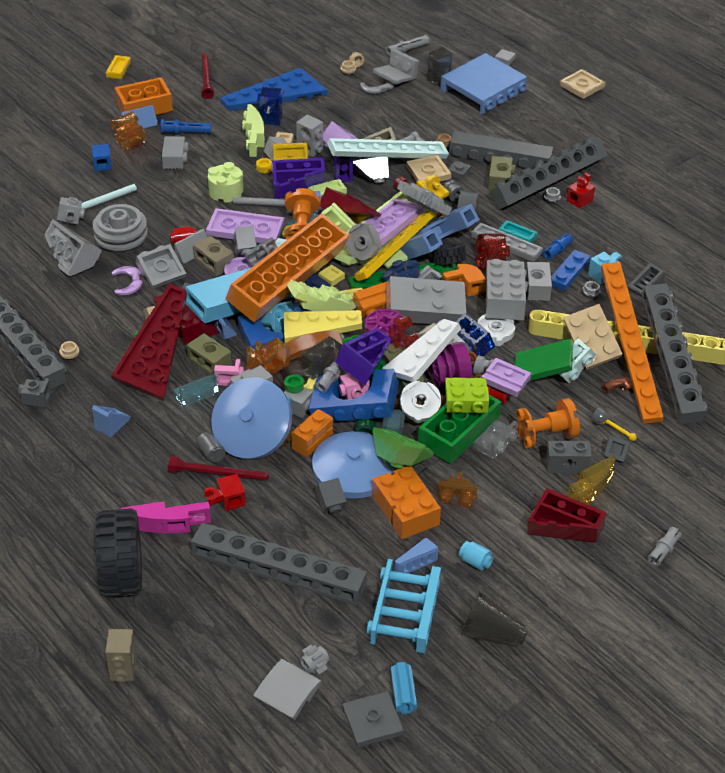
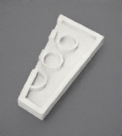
M443 319L384 366L383 369L394 368L397 378L410 382L417 381L461 330L460 324Z

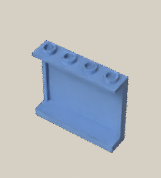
M487 53L441 76L442 91L447 92L455 89L481 105L480 114L520 94L527 87V76Z

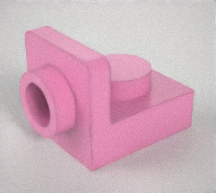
M236 359L235 366L215 365V385L230 386V379L244 372L240 359Z

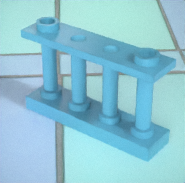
M388 559L386 568L382 567L380 580L383 582L373 621L369 620L367 634H371L370 644L375 645L377 634L379 633L413 639V642H417L416 652L425 653L440 584L441 567L432 566L430 575L420 576L392 571V559ZM390 580L424 585V588H427V592L419 594L389 589ZM386 597L421 603L420 605L424 607L423 610L416 612L384 605ZM382 615L414 620L420 625L419 628L411 630L382 625L380 621Z

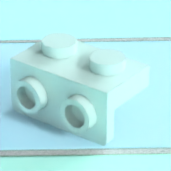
M578 338L573 343L572 370L559 373V375L570 383L578 378L585 366L592 363L596 354Z

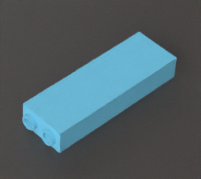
M251 268L186 286V305L204 323L241 313L225 298L231 283ZM292 293L287 295L284 299L293 297Z

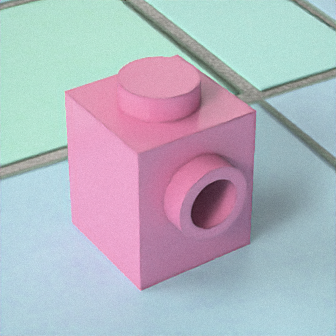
M349 373L340 376L341 384L338 385L340 395L345 396L346 400L358 398L370 388L369 381L366 385H363Z

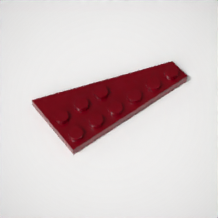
M169 283L111 374L112 379L164 401L187 298L186 290Z

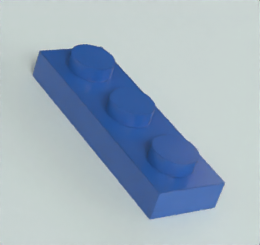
M574 250L551 276L552 286L565 291L590 262L591 256Z

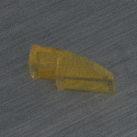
M613 455L581 471L579 481L569 486L568 497L585 504H589L597 498L611 479L616 457Z

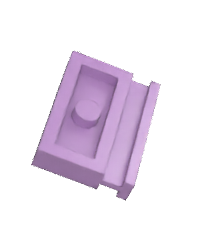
M495 358L486 370L485 375H482V378H486L488 385L518 397L519 392L523 390L530 380L531 373Z

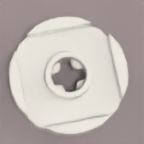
M484 314L478 320L477 336L493 343L495 346H502L504 342L511 340L515 334L513 319L486 318V314Z
M414 381L408 384L402 391L400 398L401 409L408 418L417 423L427 421L441 407L440 392L432 383ZM416 398H425L424 405L416 404Z

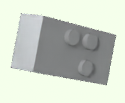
M390 276L386 286V309L399 312L403 315L406 322L437 324L440 320L446 319L457 322L462 326L466 317L465 282Z

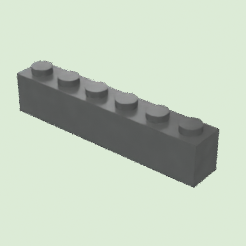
M454 131L449 150V156L491 163L492 156L512 158V165H515V167L524 169L530 167L531 170L534 169L533 165L541 161L544 164L547 163L546 159L553 154V147L459 131Z

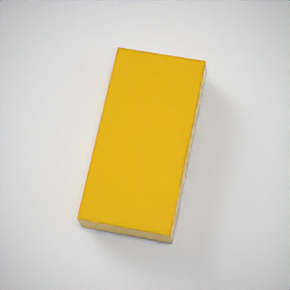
M115 56L106 72V77L122 79L131 63L130 57Z

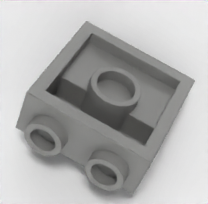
M170 244L158 246L149 252L144 251L136 257V265L143 278L146 277L152 289L186 277V272Z

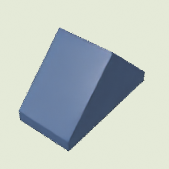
M93 405L92 408L95 429L109 437H112L131 418V416L115 408Z

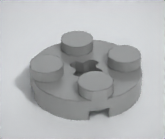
M356 224L349 230L348 234L350 236L346 246L352 257L359 260H370L381 250L382 243L380 242L379 234L372 224ZM362 238L365 239V245H361Z

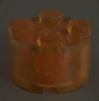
M133 111L110 120L111 127L116 132L114 138L117 143H121L124 151L146 141L142 125L139 126L137 122L139 119Z

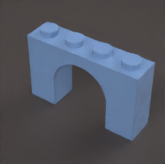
M472 204L455 209L448 216L444 214L420 229L400 248L407 255V260L432 252L443 244L442 238L456 231L468 228L477 222L479 218Z

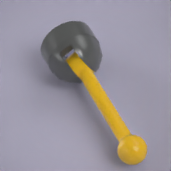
M598 407L591 417L592 422L598 425L607 423L628 436L630 441L637 439L635 433H629L608 420V413L601 407Z

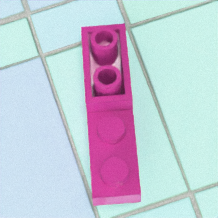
M157 502L121 508L136 510L139 528L145 532L186 533L191 532L190 525L211 522L209 502L165 508V502Z

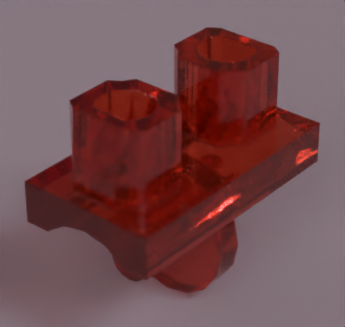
M410 316L393 319L399 333L396 335L393 328L388 330L395 348L401 346L398 340L401 338L405 349H407L419 339L417 333L407 337L404 331L414 326Z

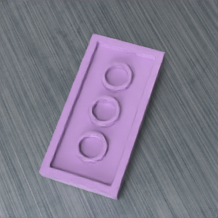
M394 198L378 211L381 213L380 217H370L363 224H372L383 246L422 214L424 208L418 204Z
M215 208L206 229L207 236L233 239L236 227L253 226L257 243H263L271 237L276 242L284 226V218Z

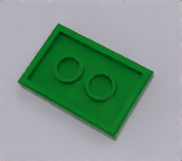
M567 339L517 352L515 366L531 373L529 381L571 371L573 364L572 339Z

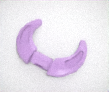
M123 266L112 272V275L127 274L133 280L127 288L115 290V294L129 295L141 288L142 280L139 278V275H141L139 269Z

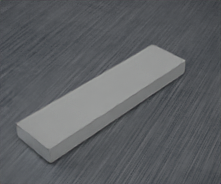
M480 223L471 233V237L532 262H535L543 252V248L483 223Z

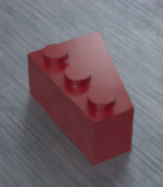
M546 488L528 519L527 535L596 543L605 527L606 512Z

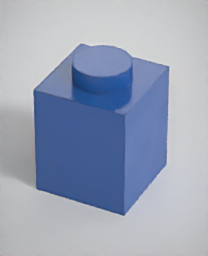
M109 144L92 145L95 171L112 170Z

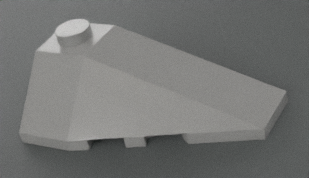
M52 219L44 235L49 247L54 250L53 256L59 262V269L72 276L93 267L99 259L102 250Z

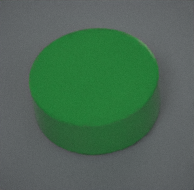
M299 375L287 376L284 380L285 390L292 394L303 391V377Z

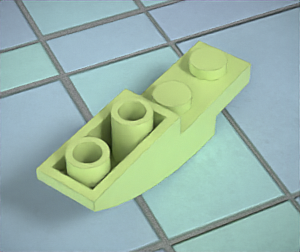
M248 104L247 111H244L242 128L246 130V137H248L246 150H249L250 157H256L258 147H264L265 145L264 124L256 108Z
M293 280L287 284L294 298L298 299L304 309L311 311H348L356 308L352 301L353 297L348 292L338 291L333 286L322 285L318 289L316 287H309L303 282Z

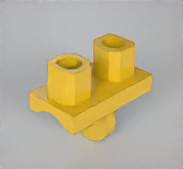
M437 175L427 176L425 180L417 181V186L430 190L442 200L449 196V191L440 184V178Z

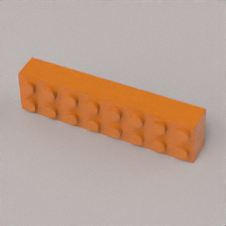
M321 213L231 283L225 299L250 320L256 322L291 293L287 287L291 280L296 282L306 281L344 249L350 235Z

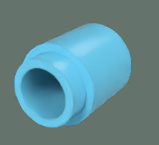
M466 541L459 551V557L462 558V561L481 571L485 568L488 569L493 562L492 551L473 541Z

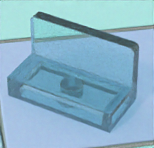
M215 374L208 375L173 389L174 396L181 406L185 407L217 394V376Z

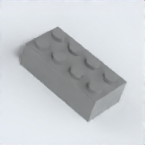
M487 260L486 318L524 320L526 305L524 262L518 260Z

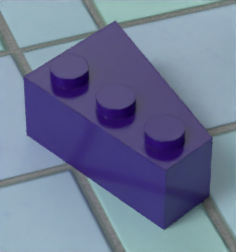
M324 158L272 160L274 199L283 198L288 192L294 193L299 188L308 189L310 186L325 183Z
M378 328L343 343L335 363L363 385H366L374 370H376L384 358L392 338Z

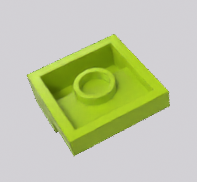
M486 378L445 379L447 412L488 413L489 394Z

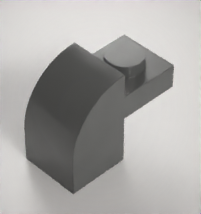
M461 190L457 209L472 204L476 212L479 205V193Z

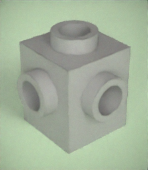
M61 197L57 220L64 221V223L70 225L78 224L79 218L83 219L85 208H81L82 201L73 197Z

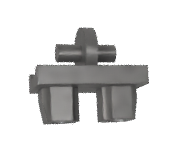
M273 237L244 255L253 267L278 247Z

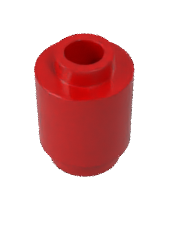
M195 227L174 228L173 232L170 233L171 243H176L196 233Z

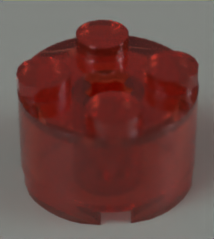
M483 233L477 236L475 250H478V256H475V261L479 270H486L487 260L499 259L506 261V257L510 256V246L506 245V234Z

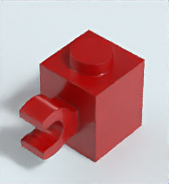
M584 173L583 178L579 176L577 182L568 187L567 201L579 209L594 199L595 186L589 183L591 180L589 174Z
M238 474L217 479L218 489L212 487L204 489V496L207 497L209 505L222 502L225 511L246 506L245 491Z

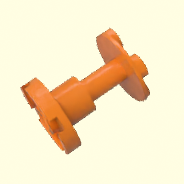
M299 188L296 189V192L291 193L290 191L285 195V207L293 213V218L297 220V224H292L284 230L286 240L305 227L307 221L311 219V213L320 208V196H316L315 191Z
M561 399L556 403V411L546 413L545 418L532 420L526 408L517 409L516 416L519 426H516V434L518 438L522 437L526 449L535 446L536 432L548 430L550 433L561 431L565 439L576 438L580 433L579 417L575 418L573 411H577L571 399Z

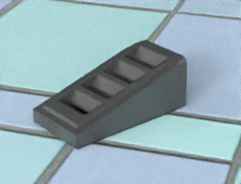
M649 263L627 288L642 297L644 285L641 282L646 284V286L660 284L665 279V271Z

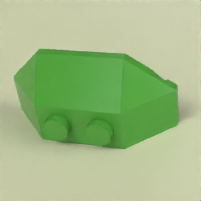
M373 427L376 455L383 458V462L390 463L393 467L403 468V465L412 466L433 456L434 452L422 443L393 430Z

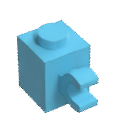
M602 252L591 258L588 276L600 285L604 284L601 265L618 262L617 260L622 256L617 252H614L611 256Z

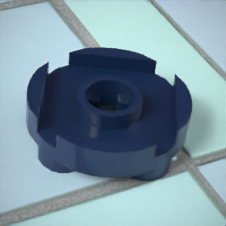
M396 260L392 263V267L384 272L382 276L384 281L387 282L390 276L418 278L421 272L416 260Z

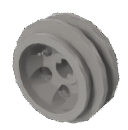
M115 204L101 210L93 221L94 239L98 245L109 252L127 253L141 246L147 237L146 217L131 205Z

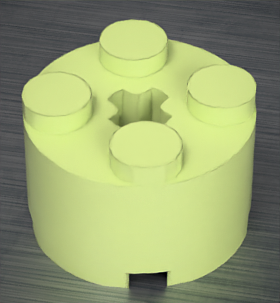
M226 162L224 165L208 169L210 197L216 201L224 199V202H232L233 197H241L243 192V173L238 167L234 166V163Z

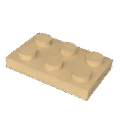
M600 304L563 317L573 343L579 338L596 354L592 363L585 366V370L622 357L620 347Z

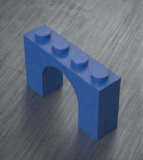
M300 302L293 303V312H311V310L304 309ZM246 315L238 316L239 332L252 360L269 356L273 351L285 344L284 332L278 333L266 329L260 319L253 322Z
M394 368L374 370L369 390L362 396L351 400L339 399L338 385L340 382L338 379L324 393L314 386L309 405L310 413L313 414L319 409L332 416L333 421L392 417L399 382ZM317 375L318 377L316 383L321 379L323 375Z

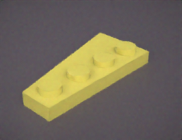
M361 310L284 312L285 343L314 332L339 331L344 333L362 329Z

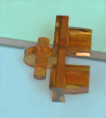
M459 471L458 477L450 476L449 481L440 480L439 494L441 503L452 504L453 496L461 497V506L471 508L474 499H477L478 485L470 484L471 479L463 478V472Z

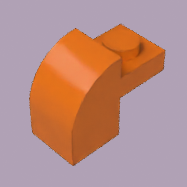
M457 264V270L443 273L442 280L465 282V294L467 297L485 293L486 278L475 266Z

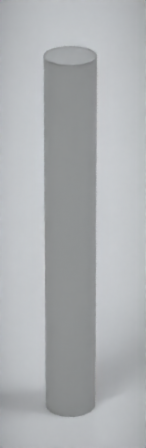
M233 197V204L285 206V199Z

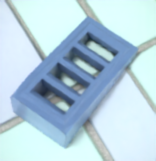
M428 538L423 539L395 561V571L410 573L437 561L438 547Z

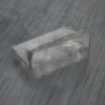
M496 419L474 441L473 448L494 459L499 453L504 452L506 446L511 441L513 442L517 438L518 422L514 420L510 425H507Z

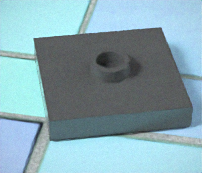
M388 691L342 703V708L357 748L404 735L403 727Z

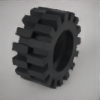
M463 243L442 244L432 251L433 262L436 264H450L466 260L465 244Z

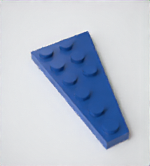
M299 68L221 97L220 103L228 111L248 108V104L263 106L265 102L272 101L273 104L297 100L298 97L302 96L307 98H313L315 94L326 96L327 89L303 69Z

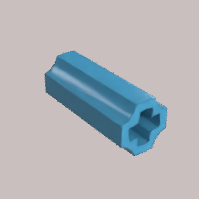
M405 662L396 663V665L391 667L396 711L402 714H410L412 711L417 710L411 665Z

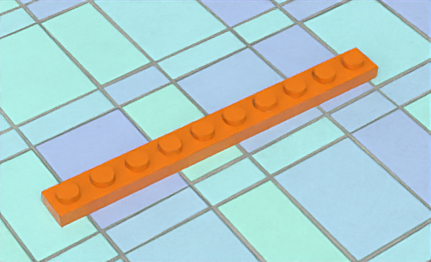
M621 263L602 264V275L642 423L662 422V409Z

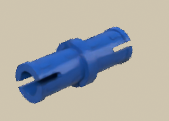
M565 233L561 238L555 239L551 246L543 251V256L551 260L556 254L562 253L565 250L564 248L573 242L572 235Z

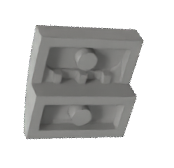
M281 659L268 673L253 696L295 720L306 701L310 702L322 681Z

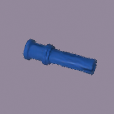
M161 119V134L165 132L180 134V132L211 134L212 123L180 122V120L165 121Z

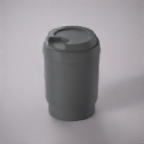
M208 432L199 435L196 442L210 462L221 461L225 456L224 447Z

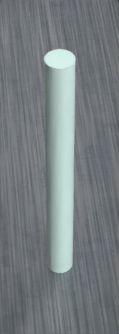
M132 184L83 202L81 208L88 209L137 190L136 185Z

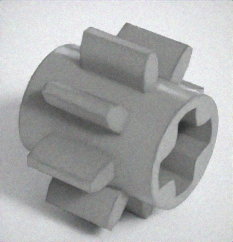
M310 645L302 650L304 656L300 658V663L307 673L313 672V674L317 673L319 675L327 670L325 664L329 661V656L323 647Z

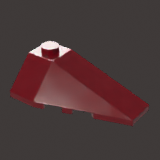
M326 187L320 201V208L325 210L335 203L350 217L381 216V213L364 204L359 199Z
M162 295L153 298L155 304H157ZM185 303L178 335L183 345L189 344L202 334L210 337L219 333L218 328L212 321L204 323Z

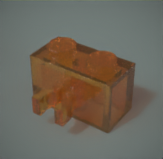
M277 337L265 345H262L259 340L256 341V349H253L251 346L247 347L246 370H252L261 365L273 375L290 365V348Z

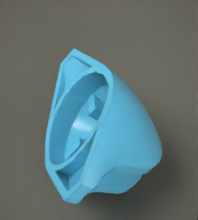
M292 301L278 303L260 318L263 326L272 332H284V312H293Z

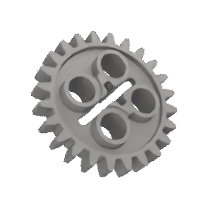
M400 181L397 187L398 190L405 193V196L423 208H428L435 213L440 212L447 216L452 210V207L444 203V200L426 188H421L413 183L410 185L404 181Z

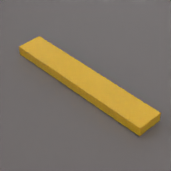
M427 211L413 220L355 274V279L361 281L371 276L435 216L433 212Z

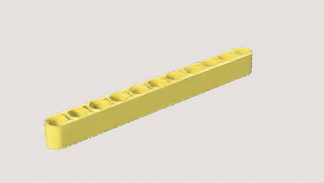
M533 310L529 315L528 331L537 336L563 340L571 339L563 321V317L570 314ZM608 321L620 349H622L615 321ZM638 325L645 352L658 354L651 327ZM682 332L683 337L687 338L688 353H691L692 360L725 365L724 338Z

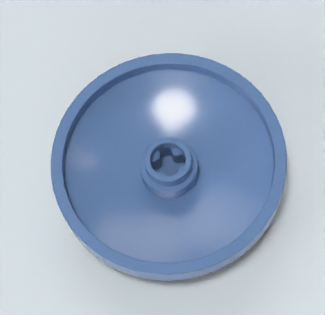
M245 378L231 384L219 396L212 412V430L216 440L224 447L226 452L245 460L264 458L276 451L287 438L292 424V409L287 396L277 385L262 378Z
M356 431L343 432L327 438L316 448L312 458V470L316 481L321 483L339 478L345 498L372 496V479L389 472L393 475V471L396 468L391 466L390 463L383 462V458L376 455L374 436L372 434Z

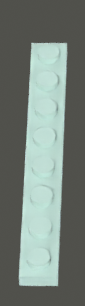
M329 138L327 142L333 156L424 158L438 155L441 159H446L449 155L443 142Z

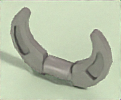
M384 79L387 81L384 85L369 87L362 82L361 89L367 93L375 94L390 90L395 84Z

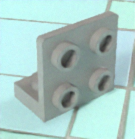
M395 49L391 51L389 65L375 68L373 73L377 74L380 78L389 80L392 84L408 82L409 80L416 79L419 60Z

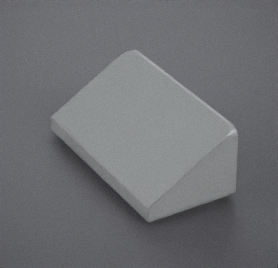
M204 229L174 244L175 254L181 263L185 264L194 259L193 244L207 237Z

